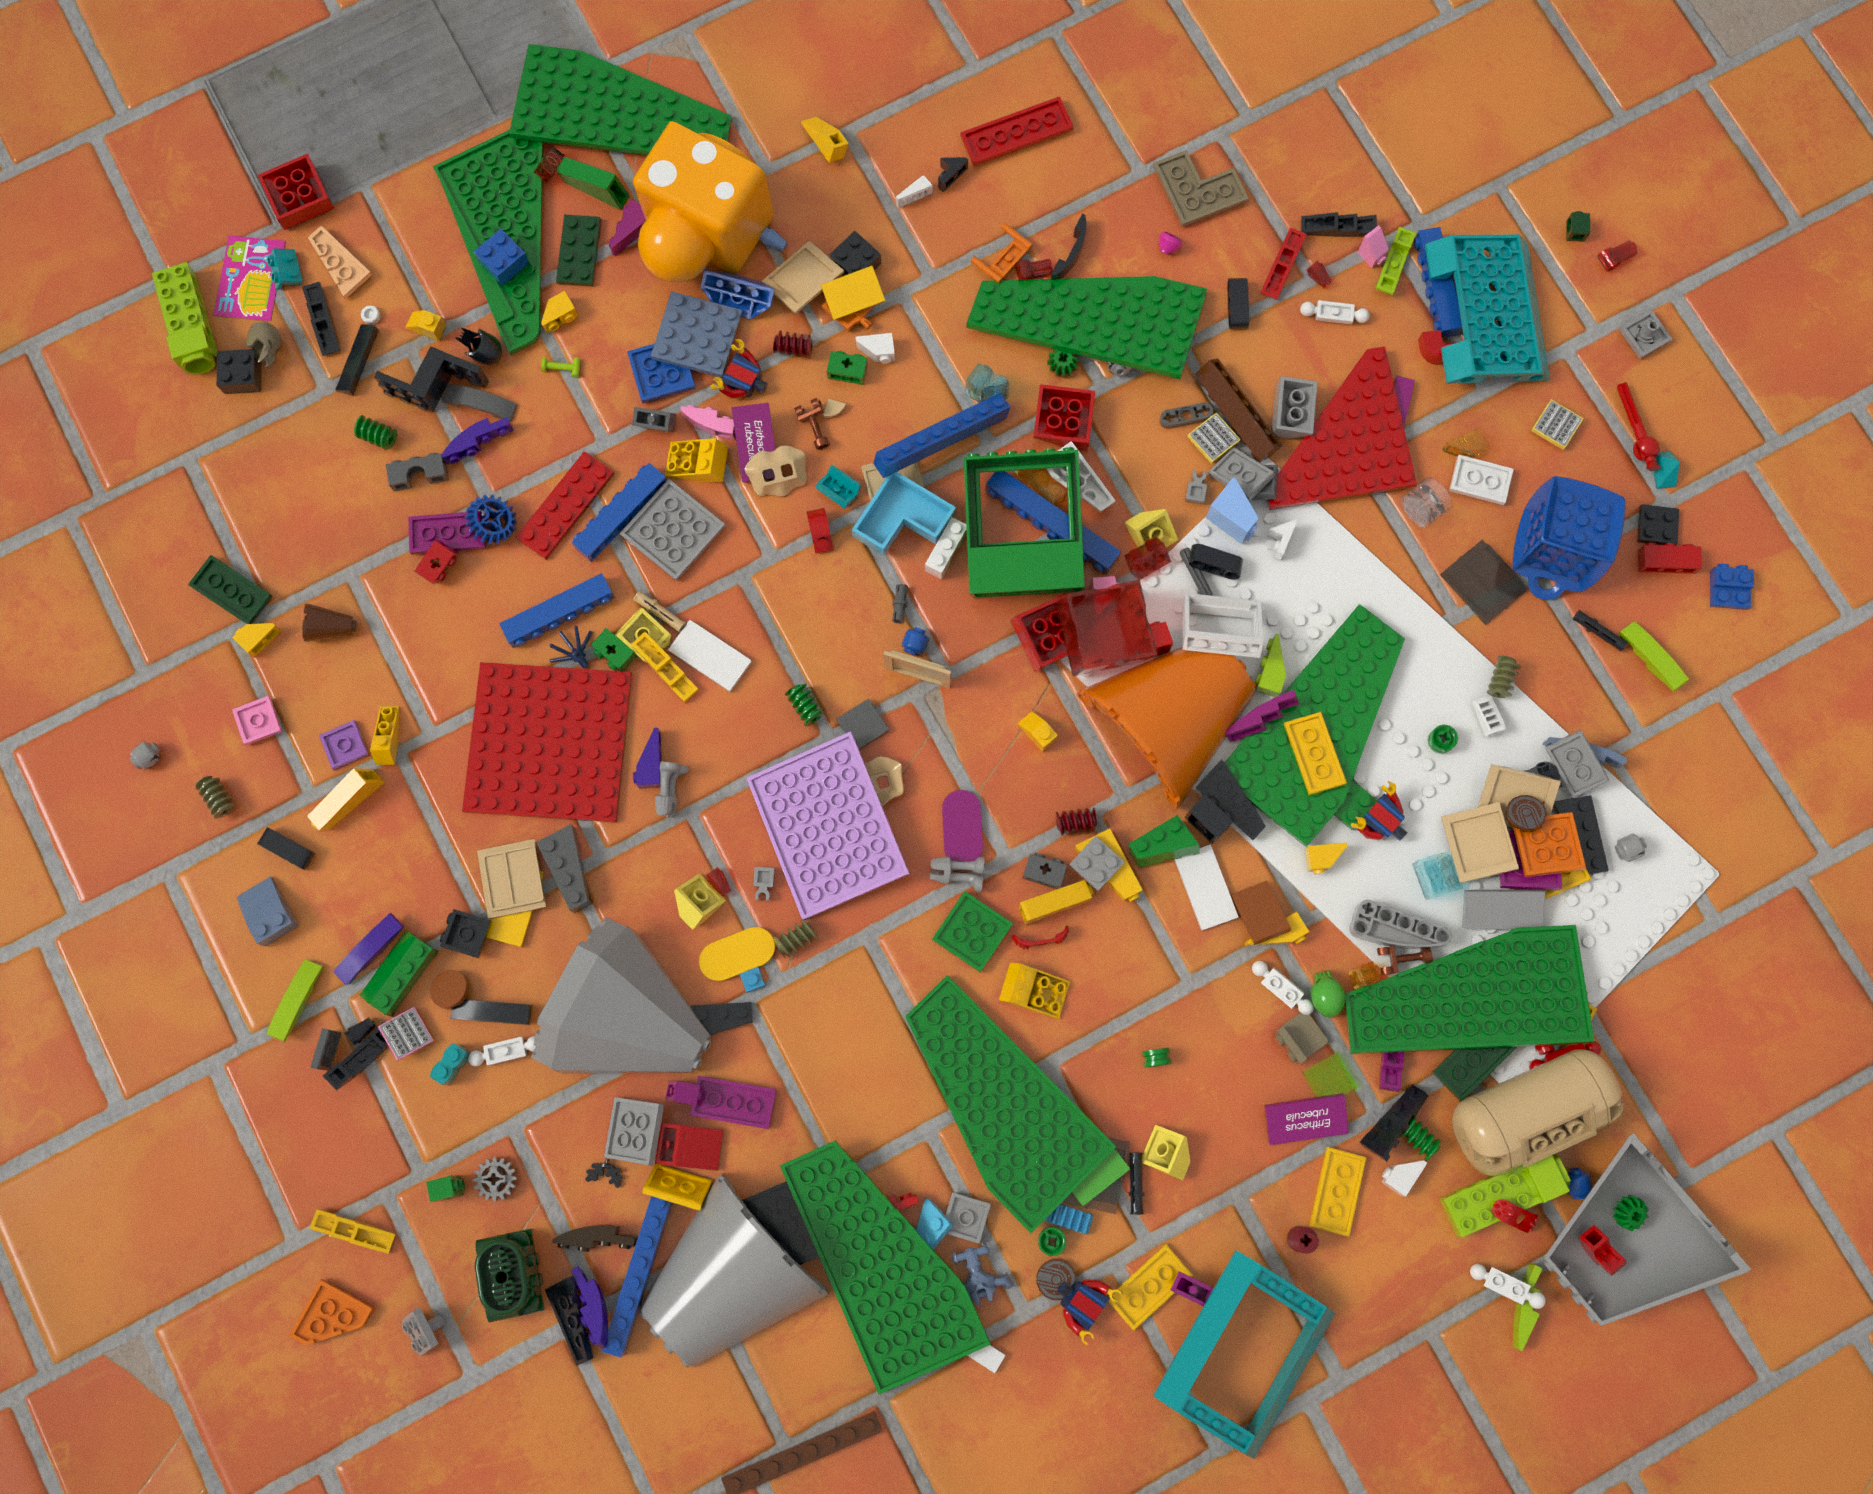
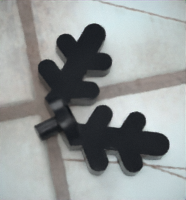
M606 1159L605 1163H593L591 1167L595 1169H588L586 1171L589 1175L585 1180L587 1182L592 1179L597 1181V1174L599 1173L600 1176H603V1168H607L608 1172L605 1176L609 1177L611 1175L609 1184L614 1183L615 1187L619 1188L621 1186L620 1180L623 1179V1176L617 1175L621 1169L614 1168V1165L609 1164L610 1159Z

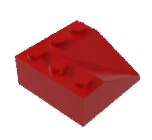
M308 153L257 175L274 214L284 230L335 209L317 168Z
M1040 384L1033 438L1061 447L1072 441L1078 450L1088 451L1095 391Z
M1066 594L1023 612L1010 620L1034 672L1090 645Z

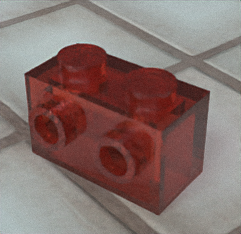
M1156 537L1147 540L1145 544L1132 549L1128 554L1124 555L1131 574L1138 580L1143 579L1171 562L1165 544Z

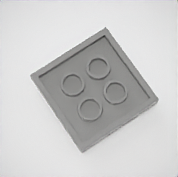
M615 1097L604 1157L654 1166L664 1105Z

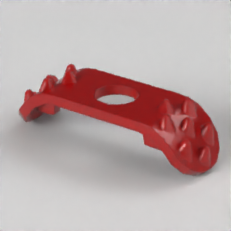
M1066 925L1064 931L1056 934L1055 938L1028 942V939H1019L1015 934L1012 935V939L1016 946L1019 944V947H1022L1023 950L1025 948L1029 949V947L1052 943L1059 944L1067 937L1069 926Z
M1505 1199L1495 1201L1492 1206V1212L1496 1218L1523 1232L1529 1233L1533 1231L1532 1227H1535V1222H1538V1215ZM1524 1214L1523 1221L1517 1224L1518 1216Z

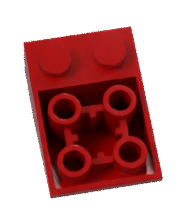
M661 1123L655 1164L718 1171L723 1130Z

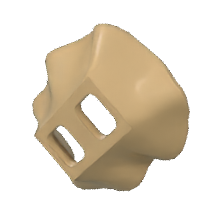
M780 446L772 452H758L745 466V472L752 483L754 491L759 496H786L796 487L803 486L807 481L805 454L803 451L791 446ZM791 464L793 475L783 477L781 466ZM771 468L774 471L775 479L766 482L762 472Z
M879 756L865 763L882 806L894 797H899L903 794L904 784L900 762L888 757ZM887 776L890 786L880 789L877 778Z

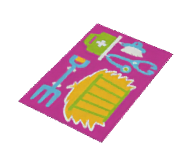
M228 236L213 316L271 320L276 288L271 280L272 272L271 267L267 264V257L271 254L273 248L284 249L285 241Z

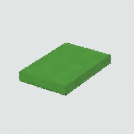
M1114 1149L1072 1193L1080 1204L1084 1206L1129 1171L1130 1168Z

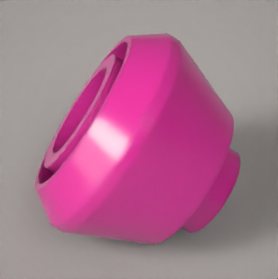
M1164 231L1160 233L1158 245L1161 247L1160 251L1167 255L1175 253L1182 247V240Z

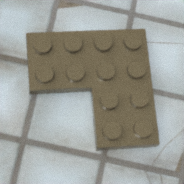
M1187 150L1153 163V168L1181 227L1239 206L1249 200L1234 168L1201 180Z

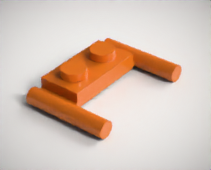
M1006 223L1002 224L1001 229L1014 239L993 263L987 266L976 256L970 261L997 283L1005 279L1033 246L1029 240Z

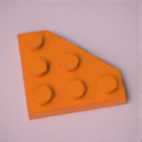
M321 1279L291 1330L289 1337L307 1346L364 1327L374 1307Z

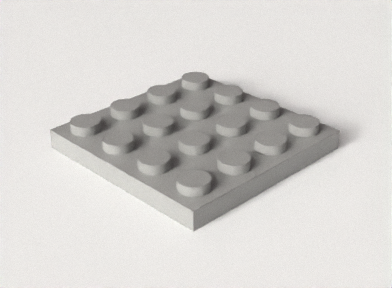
M668 479L619 534L675 581H678L726 525Z

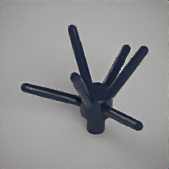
M578 626L574 627L577 648H574L564 633L560 631V636L572 651L569 652L550 644L551 648L567 655L550 659V662L573 659L582 668L587 667L589 663L584 658L586 655L583 651L592 635V631L588 632L581 646Z

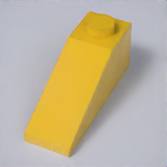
M1295 912L1286 917L1291 927L1290 932L1257 945L1253 944L1252 939H1249L1244 944L1246 947L1290 944L1293 941L1298 944L1306 939L1305 934L1309 930L1299 914Z

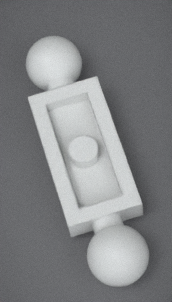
M1318 300L1317 306H1314L1311 302H1304L1300 307L1302 315L1308 317L1316 314L1315 320L1352 325L1353 318L1359 323H1365L1370 318V313L1365 308L1354 311V304Z
M1256 961L1252 965V972L1256 976L1264 977L1261 984L1291 1009L1297 1004L1300 1013L1309 1015L1313 1012V1003L1308 999L1303 1000L1301 998L1305 992L1275 967L1269 972L1267 964L1263 961Z
M521 1036L483 1046V1053L478 1050L472 1051L468 1056V1061L472 1066H479L486 1060L487 1066L526 1057V1050L534 1052L536 1048L533 1045L535 1036L530 1037L527 1042H524V1037Z
M1474 1264L1470 1268L1472 1278L1475 1280H1486L1485 1287L1524 1305L1525 1300H1528L1529 1304L1535 1309H1541L1546 1303L1542 1293H1530V1285L1493 1267L1490 1272H1487L1482 1264Z

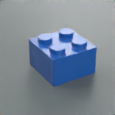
M502 229L498 230L473 251L478 262L502 286L530 263L525 252Z

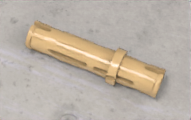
M642 591L637 592L633 600L646 608L648 613H653L679 633L683 630L686 623L658 604L656 599H651ZM646 602H649L651 605H653L654 607H656L658 610H655V609L652 608L650 605H648ZM662 613H664L665 615H667L668 617H670V618H671L672 620H674V621L672 622V621L669 620L667 617H665L664 615H662Z

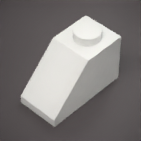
M892 333L856 337L857 348L876 363L887 364L895 361Z
M1419 1160L1392 1165L1391 1167L1388 1166L1382 1174L1383 1180L1381 1183L1400 1196L1406 1197L1427 1162Z

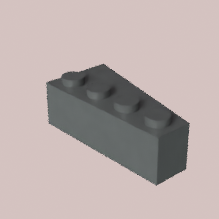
M570 824L537 841L536 843L569 910L576 913L592 905L576 828Z

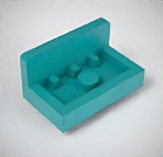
M273 248L271 254L267 257V264L271 267V280L275 284V288L280 289L282 285H301L303 280L295 249Z
M831 465L828 473L817 482L815 488L845 509L858 497L861 484L842 472V470Z

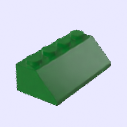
M405 930L360 996L383 1014L392 1017L438 951L408 930Z

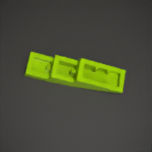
M1634 621L1620 631V637L1633 647V652L1646 663V668L1672 691L1675 692L1689 681V678L1671 656L1638 623Z
M304 959L274 1014L266 1032L268 1036L283 1042L286 1041L304 1012V1005L314 990L313 985L323 971L321 965Z
M1529 1264L1522 1282L1531 1286L1530 1293H1541L1534 1286L1542 1268L1534 1264ZM1525 1300L1524 1305L1516 1302L1513 1348L1519 1351H1523L1540 1315L1533 1311V1307L1529 1304L1528 1300Z

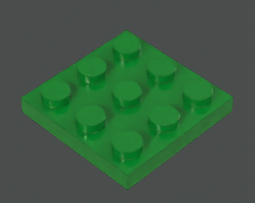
M964 891L932 940L981 973L1013 923Z

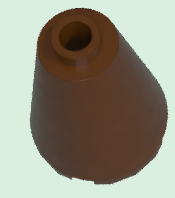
M305 604L304 614L307 615L303 619V641L308 642L350 636L352 632H356L357 621L353 620V616L316 605Z

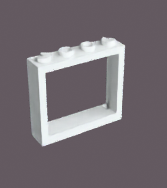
M1185 593L1183 603V650L1260 658L1263 647L1261 601ZM1190 612L1252 619L1253 637L1190 630Z

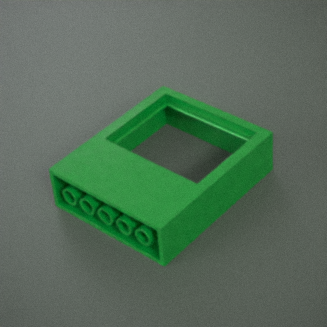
M1073 447L1063 448V451H1055V449L1050 448L1044 449V452L1026 450L1025 453L1017 454V451H1007L1004 455H998L997 452H989L987 456H979L977 453L968 454V457H963L969 594L972 598L1086 592L1078 450H1074ZM1066 467L1070 539L983 544L980 473Z

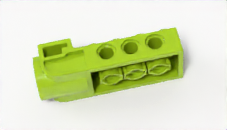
M185 262L153 272L152 277L169 335L166 338L172 359L187 374L199 375L211 371L216 365L214 358L217 357V348L195 271Z
M1553 1154L1527 1167L1522 1165L1503 1175L1488 1176L1439 1198L1456 1236L1465 1237L1501 1221L1492 1212V1206L1495 1201L1505 1199L1523 1209H1528L1570 1192L1568 1186L1571 1180L1560 1158Z

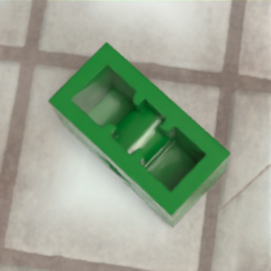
M831 351L826 371L827 378L864 385L868 366L867 358L860 354L849 355L843 351Z
M607 628L591 644L594 649L593 653L599 659L605 658L608 661L607 665L613 671L618 669L623 672L637 657L631 648ZM610 650L616 651V653H610Z
M460 1175L447 1176L426 1182L430 1202L444 1201L464 1195L465 1183L463 1178H460Z

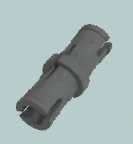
M905 584L896 585L895 600L892 603L894 606L892 622L898 624L904 623L905 608L908 604L906 601L908 586Z

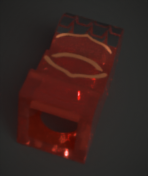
M552 145L540 160L534 173L545 182H548L557 171V167L562 161L564 154ZM541 167L548 172L547 175L541 172Z

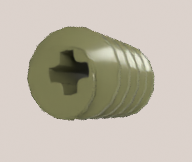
M1501 655L1497 658L1499 662L1495 664L1496 669L1493 670L1494 676L1491 677L1492 683L1488 686L1490 690L1487 691V694L1497 698L1512 697V694L1508 692V690H1514L1510 683H1516V679L1512 678V676L1519 675L1514 669H1520L1521 666L1516 663L1514 658Z
M206 776L195 784V788L199 790V795L203 796L202 799L206 803L207 808L210 809V813L214 815V818H221L228 814L236 804L234 802L228 804L232 798L231 796L224 797L228 794V791L222 790L223 784L217 785L220 778Z
M802 919L801 927L796 923L794 924L795 931L787 928L788 935L781 932V939L774 936V942L784 958V953L789 956L792 955L791 949L797 952L798 944L804 948L805 940L808 943H812L811 936L818 939L809 922L807 923Z

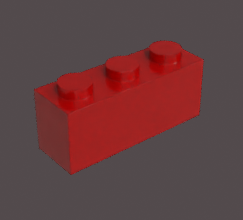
M1646 543L1638 550L1639 572L1695 574L1702 569L1701 546H1694L1693 544L1675 546L1673 543L1664 545Z

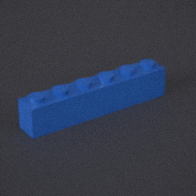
M1436 227L1419 230L1413 243L1414 248L1418 251V264L1422 267L1421 277L1422 281L1426 284L1425 294L1426 298L1430 301L1429 311L1430 315H1433L1434 318L1433 328L1434 331L1441 330L1442 338L1460 335L1463 329L1452 275L1448 279H1430L1425 245L1426 243L1443 238L1441 228Z
M650 463L642 466L634 479H630L625 484V488L621 492H617L608 505L601 508L599 515L595 519H591L587 523L586 528L574 536L572 544L575 549L592 562L667 481L666 477Z
M601 573L499 624L512 648L521 647L526 641L532 638H539L544 632L555 630L566 621H574L578 615L590 613L595 607L606 605L615 597Z

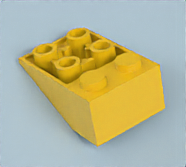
M716 438L670 442L665 477L699 482H723L728 446Z
M1010 963L999 1001L1059 1019L1070 981L1020 963Z

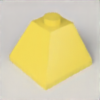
M1165 509L1140 512L1125 522L1131 538L1146 559L1151 558L1178 541Z
M700 873L674 890L679 916L692 930L704 923L726 901Z
M1155 1125L1142 1155V1163L1183 1181L1191 1162L1187 1137Z

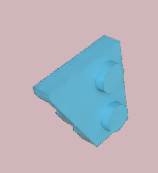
M926 1198L916 1230L935 1249L954 1225L930 1198Z

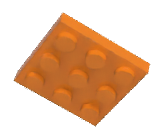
M1572 812L1547 815L1542 827L1534 832L1519 831L1520 829L1514 828L1525 878L1585 870L1584 857Z

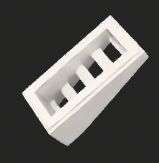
M924 175L896 196V206L900 208L932 194V184Z
M1491 695L1472 701L1485 737L1506 730L1505 723ZM1488 702L1489 706L1481 708L1479 705ZM1491 710V713L1483 714V711ZM1493 716V720H1486V718ZM1496 723L1495 727L1490 728V724Z

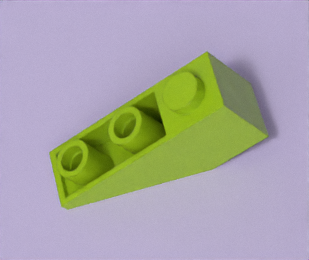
M1275 634L1273 639L1269 638L1266 649L1269 650L1268 654L1263 656L1260 667H1263L1262 672L1257 674L1254 682L1257 685L1255 691L1272 697L1280 695L1286 678L1279 634Z

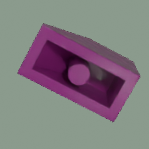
M669 1080L665 1100L696 1105L701 1099L702 1091L699 1090L700 1085Z
M1178 1271L1170 1290L1204 1306L1213 1287Z

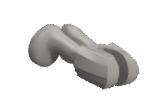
M660 762L661 791L660 795H655V808L658 815L671 818L675 816L678 798L675 793L677 777L681 774H687L689 767L677 763Z
M950 857L931 859L930 867L936 870L930 871L929 879L948 884L949 881L968 882L973 884L976 892H982L985 857H978L975 861L969 862L951 861ZM951 870H971L976 873L952 872Z

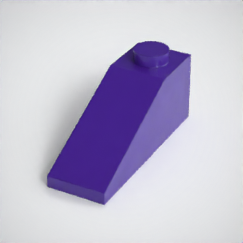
M658 727L653 729L636 765V772H633L634 784L637 783L639 789L661 788L659 769L660 762H662L661 731Z

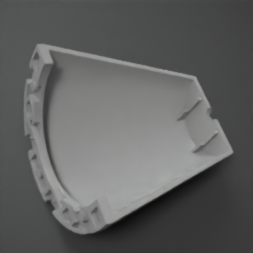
M1634 1133L1627 1138L1544 1257L1546 1267L1551 1272L1555 1270L1560 1284L1565 1289L1569 1287L1573 1291L1571 1294L1575 1302L1579 1306L1583 1304L1588 1310L1586 1314L1593 1323L1598 1322L1600 1326L1751 1270L1737 1251ZM1634 1195L1642 1199L1649 1208L1647 1212L1649 1218L1644 1220L1646 1225L1641 1224L1639 1230L1634 1229L1630 1231L1622 1228L1612 1217L1615 1213L1612 1208L1617 1207L1616 1201L1620 1202L1622 1196ZM1593 1225L1609 1238L1611 1246L1626 1259L1627 1264L1613 1276L1608 1274L1600 1265L1597 1266L1580 1243L1579 1236Z
M723 1173L715 1180L701 1210H697L640 1306L641 1311L639 1313L652 1326L650 1328L651 1333L656 1338L660 1337L665 1342L663 1344L665 1349L670 1354L676 1353L687 1368L689 1366L696 1367L830 1294L817 1278L812 1275L810 1276L768 1233L746 1208L747 1206L735 1193V1187Z

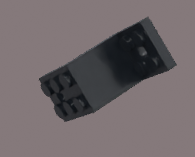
M430 346L411 385L379 371L374 376L379 383L378 386L384 390L383 393L392 398L394 396L399 397L406 404L413 403L423 411L430 410L434 412L452 375L459 380L464 378L476 387L483 386L486 388L489 383L480 366Z

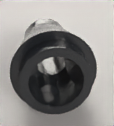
M368 1017L347 1028L348 1031L345 1032V1035L353 1045L360 1044L376 1026Z

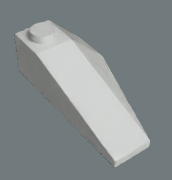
M1071 441L1058 451H1063V448L1073 447L1074 450L1078 449ZM1078 451L1081 499L1101 512L1116 500ZM1066 467L1046 469L1052 478L1067 488Z

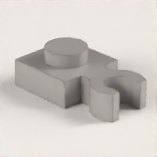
M1196 470L1193 471L1191 478L1194 482H1188L1185 501L1204 504L1207 484L1202 483L1207 475L1205 471L1201 478L1196 476Z
M755 867L753 886L759 887V890L755 893L756 901H759L760 894H766V901L769 902L770 894L768 888H773L774 868Z

